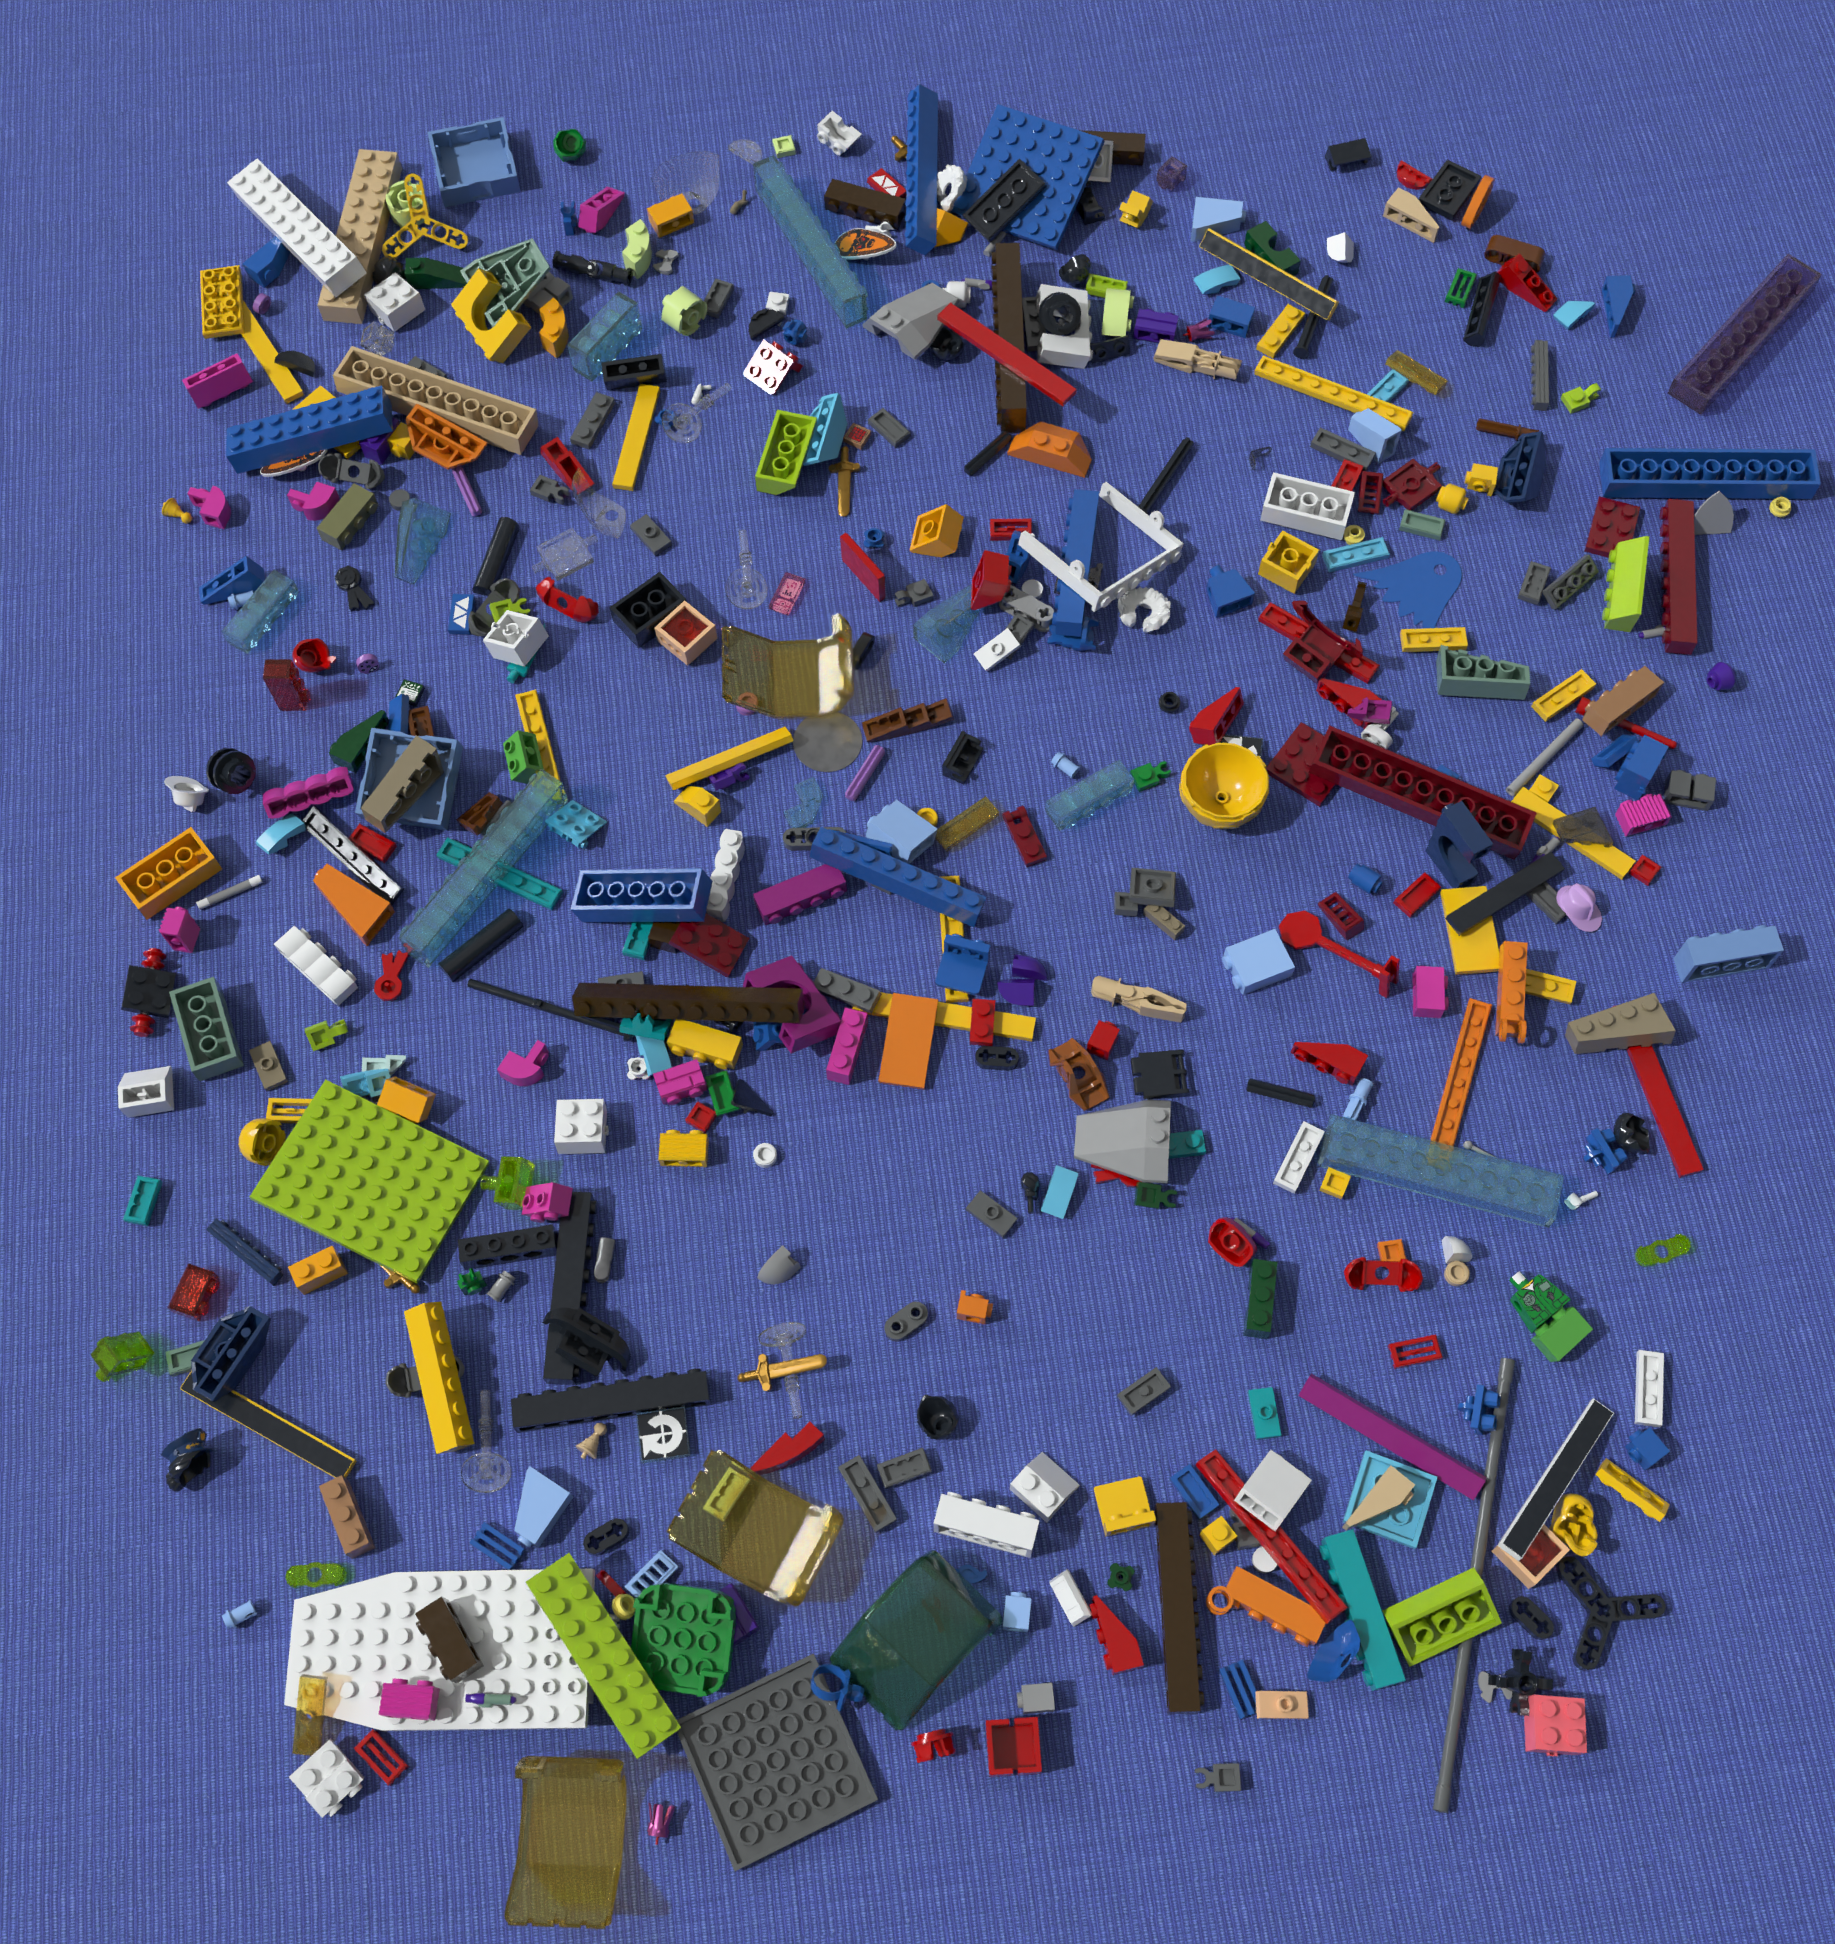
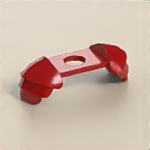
M551 577L543 579L536 586L537 594L544 604L571 617L577 622L585 623L591 621L599 613L597 602H593L590 598L586 599L585 596H580L579 599H576L554 587L555 581ZM559 597H563L567 601V608H563L559 604Z
M1360 1257L1351 1261L1344 1270L1345 1279L1349 1286L1358 1290H1363L1365 1284L1398 1285L1400 1292H1411L1419 1289L1423 1280L1418 1265L1408 1259L1378 1261L1366 1260V1257ZM1384 1266L1388 1268L1389 1274L1385 1279H1378L1375 1276V1271L1378 1267Z

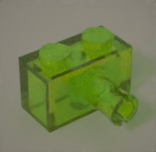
M501 1156L498 1176L483 1175L481 1180L486 1182H480L481 1189L495 1190L493 1202L509 1210H523L522 1201L525 1196L526 1187L532 1186L535 1164L523 1157Z
M138 1331L123 1333L113 1337L106 1336L98 1341L97 1347L90 1355L99 1366V1369L95 1372L96 1377L100 1381L108 1382L112 1375L143 1369L155 1353Z

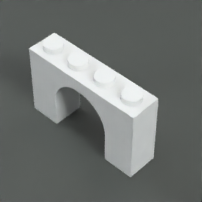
M1041 284L1036 295V313H1039V308L1044 298L1051 293L1063 292L1076 299L1080 305L1081 319L1074 330V335L1059 336L1043 333L1037 345L1038 362L1085 369L1087 362L1091 361L1093 350L1090 349L1092 333L1089 332L1091 316H1088L1090 300H1088L1087 291ZM1064 305L1059 309H1055L1053 316L1064 319L1067 313Z

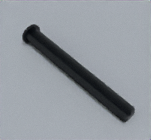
M1325 275L1321 280L1318 290L1329 295L1334 281L1333 278ZM1312 311L1308 315L1298 345L1293 350V354L1300 359H1306L1309 356L1308 350L1320 320V316Z
M1186 437L1182 440L1138 507L1147 515L1193 447L1194 442L1190 438Z

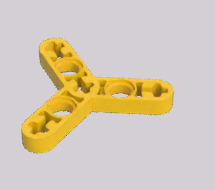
M417 174L407 175L404 185L411 221L383 244V254L386 257L392 256L397 258L423 235L451 247L464 249L469 242L466 233L430 218L422 178ZM412 177L419 181L416 189L417 192L421 191L422 195L415 194L410 196V192H414L413 186L408 184V182H411ZM415 198H420L423 201V207L419 210L414 209L412 206V201ZM423 218L425 219L424 223L430 226L431 222L435 223L431 228V235L428 234L429 229L427 228L419 230V225L416 224L417 220L421 221ZM438 226L445 228V237L438 238L435 235V229ZM450 229L454 231L451 235L456 237L460 234L463 235L464 244L460 243L458 246L456 245L457 241L451 238L450 243L446 241L450 235ZM404 231H409L412 234V240L409 243H405L401 239V234ZM397 237L399 243L402 244L404 248L401 249V247L398 246L395 248V254H388L387 245H395L397 242L394 241V239Z

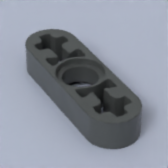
M820 827L787 829L783 834L785 848L791 851L811 850L812 843L809 841V837L817 834ZM823 827L828 830L831 829L846 833V831L841 827ZM802 835H805V842H806V843H803V841H802V840H803ZM791 836H795V843H791Z

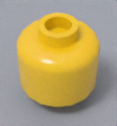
M1449 483L1446 487H1441L1436 502H1438L1440 509L1457 514L1460 509H1465L1469 498L1466 497V490L1464 488Z

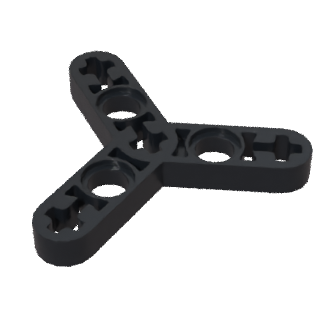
M1566 1556L1559 1560L1556 1565L1558 1576L1587 1611V1616L1573 1653V1662L1580 1670L1589 1671L1597 1666L1612 1623L1655 1619L1665 1612L1666 1604L1656 1594L1608 1598L1575 1557ZM1564 1562L1567 1565L1572 1564L1574 1566L1572 1572L1576 1577L1581 1574L1583 1578L1573 1584L1571 1580L1575 1579L1571 1572L1567 1574L1564 1572L1563 1569L1566 1567ZM1581 1583H1588L1591 1586L1592 1594L1589 1597H1585L1580 1593L1579 1585ZM1598 1595L1600 1599L1596 1603L1600 1607H1607L1608 1610L1605 1612L1607 1617L1605 1615L1599 1616L1597 1613L1599 1607L1595 1602L1590 1605L1588 1601L1593 1600ZM1651 1600L1653 1604L1658 1605V1609L1654 1613L1652 1609L1641 1610L1642 1615H1640V1606L1649 1604ZM1623 1602H1629L1633 1605V1615L1627 1616L1622 1612L1621 1604ZM1594 1627L1599 1630L1601 1637L1598 1642L1589 1639L1587 1634L1589 1628ZM1588 1646L1596 1647L1597 1649H1591L1588 1655L1592 1662L1584 1665L1580 1655L1587 1652Z

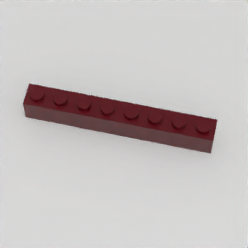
M1668 499L1665 506L1661 507L1659 515L1660 520L1663 522L1660 528V537H1663L1660 547V554H1663L1660 570L1664 572V577L1661 581V590H1664L1661 600V607L1664 608L1661 624L1665 626V631L1662 634V643L1665 644V652L1691 655L1697 645L1694 501Z

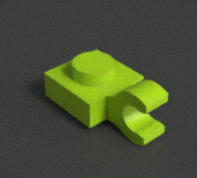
M1597 383L1590 385L1584 391L1581 387H1577L1563 393L1561 400L1570 414L1589 407L1590 400L1599 397L1597 392L1601 391V388Z
M344 1019L333 1023L331 1026L328 1025L326 1020L304 1028L313 1051L335 1044V1036L348 1032Z

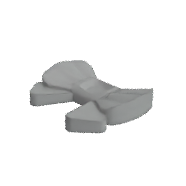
M660 250L656 252V256L662 258L663 262L654 264V269L664 275L671 274V265L673 260L679 257L678 252L674 250Z
M1481 1671L1478 1675V1686L1482 1691L1480 1696L1490 1703L1493 1688L1498 1687L1496 1685H1488L1489 1674ZM1501 1688L1505 1698L1510 1700L1512 1691Z

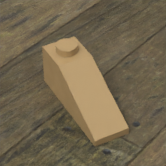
M1398 187L1386 202L1383 217L1434 243L1439 230L1438 224L1416 196Z
M1390 1465L1342 1528L1349 1530L1396 1509L1401 1503L1406 1506L1414 1495L1411 1490L1415 1484Z

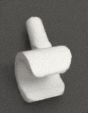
M883 222L880 226L866 225L865 229L881 232L890 237L892 235L888 231L894 230L888 222Z
M1594 1191L1580 1198L1575 1193H1572L1564 1203L1571 1210H1575L1587 1200L1597 1197L1598 1193Z

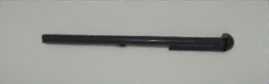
M469 979L467 984L469 988L623 1036V1041L626 1042L631 1041L635 1037V1035L621 1033L619 1023L600 1017L575 1016L572 1010L474 979Z

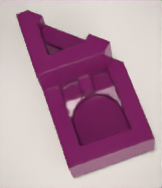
M1366 697L1360 705L1348 710V716L1367 722L1390 724L1392 701L1369 700Z

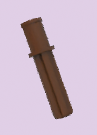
M1481 418L1478 419L1476 424V430L1515 438V441L1522 434L1539 432V430L1521 427L1520 424L1519 426Z

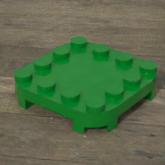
M671 1583L654 1584L644 1589L635 1598L633 1608L636 1609L631 1650L656 1689L697 1695V1697L708 1696L721 1690L728 1681L731 1671L736 1625V1608L733 1598L716 1589Z

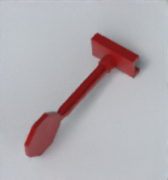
M1305 910L1287 914L1279 925L1282 941L1286 945L1298 950L1317 944L1372 973V976L1379 979V994L1385 998L1389 996L1390 982L1397 984L1399 981L1400 959L1391 955L1384 966L1365 959L1322 936L1318 917Z

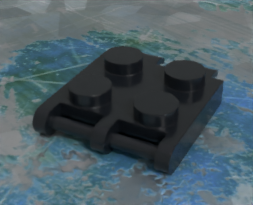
M1184 1050L1138 1053L1136 1058H1131L1132 1076H1140L1133 1078L1135 1095H1143V1099L1190 1095L1185 1078L1187 1070L1184 1069L1183 1064ZM1176 1057H1178L1179 1069H1177ZM1178 1077H1181L1182 1089H1180Z

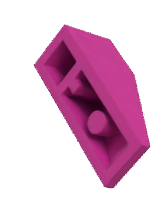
M606 187L580 204L578 227L585 229L589 233H597L604 228L624 198L625 192Z

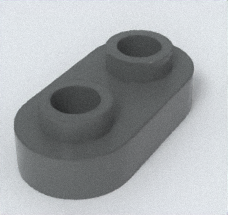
M911 1302L891 1316L884 1326L887 1338L891 1341L899 1342L923 1326L928 1318L926 1306L921 1302ZM913 1310H918L920 1312V1315L914 1317L912 1316L911 1312ZM894 1324H899L901 1326V1329L899 1331H894L892 1329V1326Z

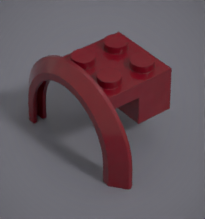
M1306 601L1292 602L1296 613L1309 627L1300 638L1296 637L1284 651L1283 657L1287 663L1318 685L1319 679L1326 676L1344 652L1357 658L1363 656L1360 640L1356 638L1355 643H1352L1334 633L1315 617Z

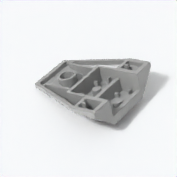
M931 283L884 305L862 325L863 328L874 335L884 331L897 339L901 351L916 360L931 346L944 326L942 322L937 320V315L950 302L957 306L959 299Z
M1143 1100L1078 1115L1076 1118L1074 1158L1142 1182L1168 1183L1171 1101Z

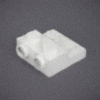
M330 1738L293 1772L289 1778L323 1818L326 1814L330 1817L343 1806L340 1801L347 1794L352 1798L363 1787L360 1782L364 1779V1776Z

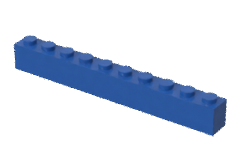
M919 84L914 90L909 92L907 97L908 139L906 142L907 197L905 202L906 247L926 255L936 246L938 94Z

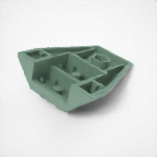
M532 238L478 258L460 272L468 283L478 268L493 273L502 286L489 303L486 313H484L491 326L494 327L508 309L515 312L550 271L551 267Z

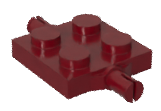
M1414 458L1383 480L1382 486L1391 494L1383 499V504L1389 507L1392 503L1398 501L1410 511L1418 507L1440 491L1442 485L1433 476L1434 473L1441 469L1440 465L1435 462L1426 468L1420 465Z

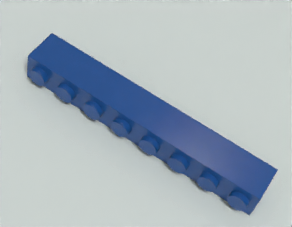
M1074 489L1073 498L1069 497L1068 510L1072 511L1071 514L1067 513L1066 526H1069V530L1064 532V542L1067 543V546L1062 547L1061 559H1065L1064 562L1068 566L1074 560L1081 561L1085 567L1083 578L1089 582L1099 506V491ZM1058 579L1057 592H1060V596L1055 597L1054 608L1058 609L1057 613L1053 612L1052 625L1056 626L1057 635L1081 637L1086 600L1061 579Z
M820 827L812 843L810 858L971 927L975 926L983 909L985 896L826 828Z

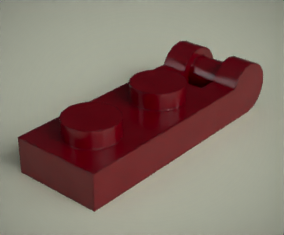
M1022 805L1017 807L1015 811L1003 812V820L1026 868L1046 861L1047 855L1027 816L1025 807ZM1020 818L1021 823L1015 825L1013 820Z

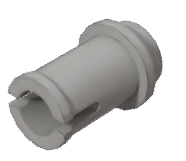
M506 1271L498 1274L500 1277L490 1291L487 1292V1295L497 1302H500L511 1285L514 1286L513 1282L516 1278Z

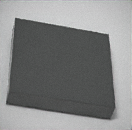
M1131 868L1129 903L1174 907L1176 872Z

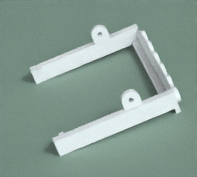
M1107 482L1102 484L1099 496L1165 548V552L1100 592L1083 578L1085 567L1081 561L1074 560L1068 566L1035 539L1033 533L1029 534L1026 530L1021 533L1018 543L1019 546L1092 605L1091 610L1094 612L1102 607L1105 608L1114 599H1119L1128 590L1135 589L1142 581L1149 580L1156 572L1163 571L1167 565L1177 562L1181 557L1183 542L1163 527L1164 516L1161 512L1154 511L1150 516L1147 515Z

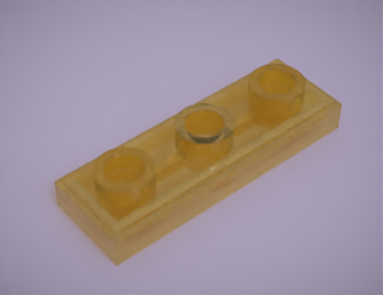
M302 1674L299 1678L292 1754L312 1756L321 1748L328 1677Z

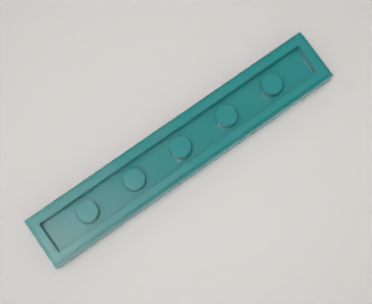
M448 837L436 855L437 858L551 911L563 894L561 889Z

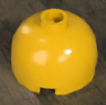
M267 1118L254 1119L247 1123L239 1136L238 1145L242 1155L252 1163L262 1166L270 1165L286 1141L285 1131L281 1130L279 1126L281 1123Z

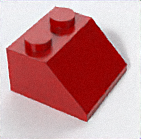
M984 550L972 578V610L1002 601L1005 592H1009L1011 587V580H1008L1011 573L1009 556Z

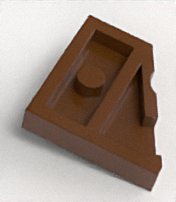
M489 792L456 820L461 827L478 836L503 803L498 796Z

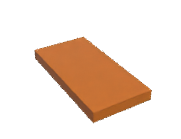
M893 993L879 1083L924 1090L938 999Z

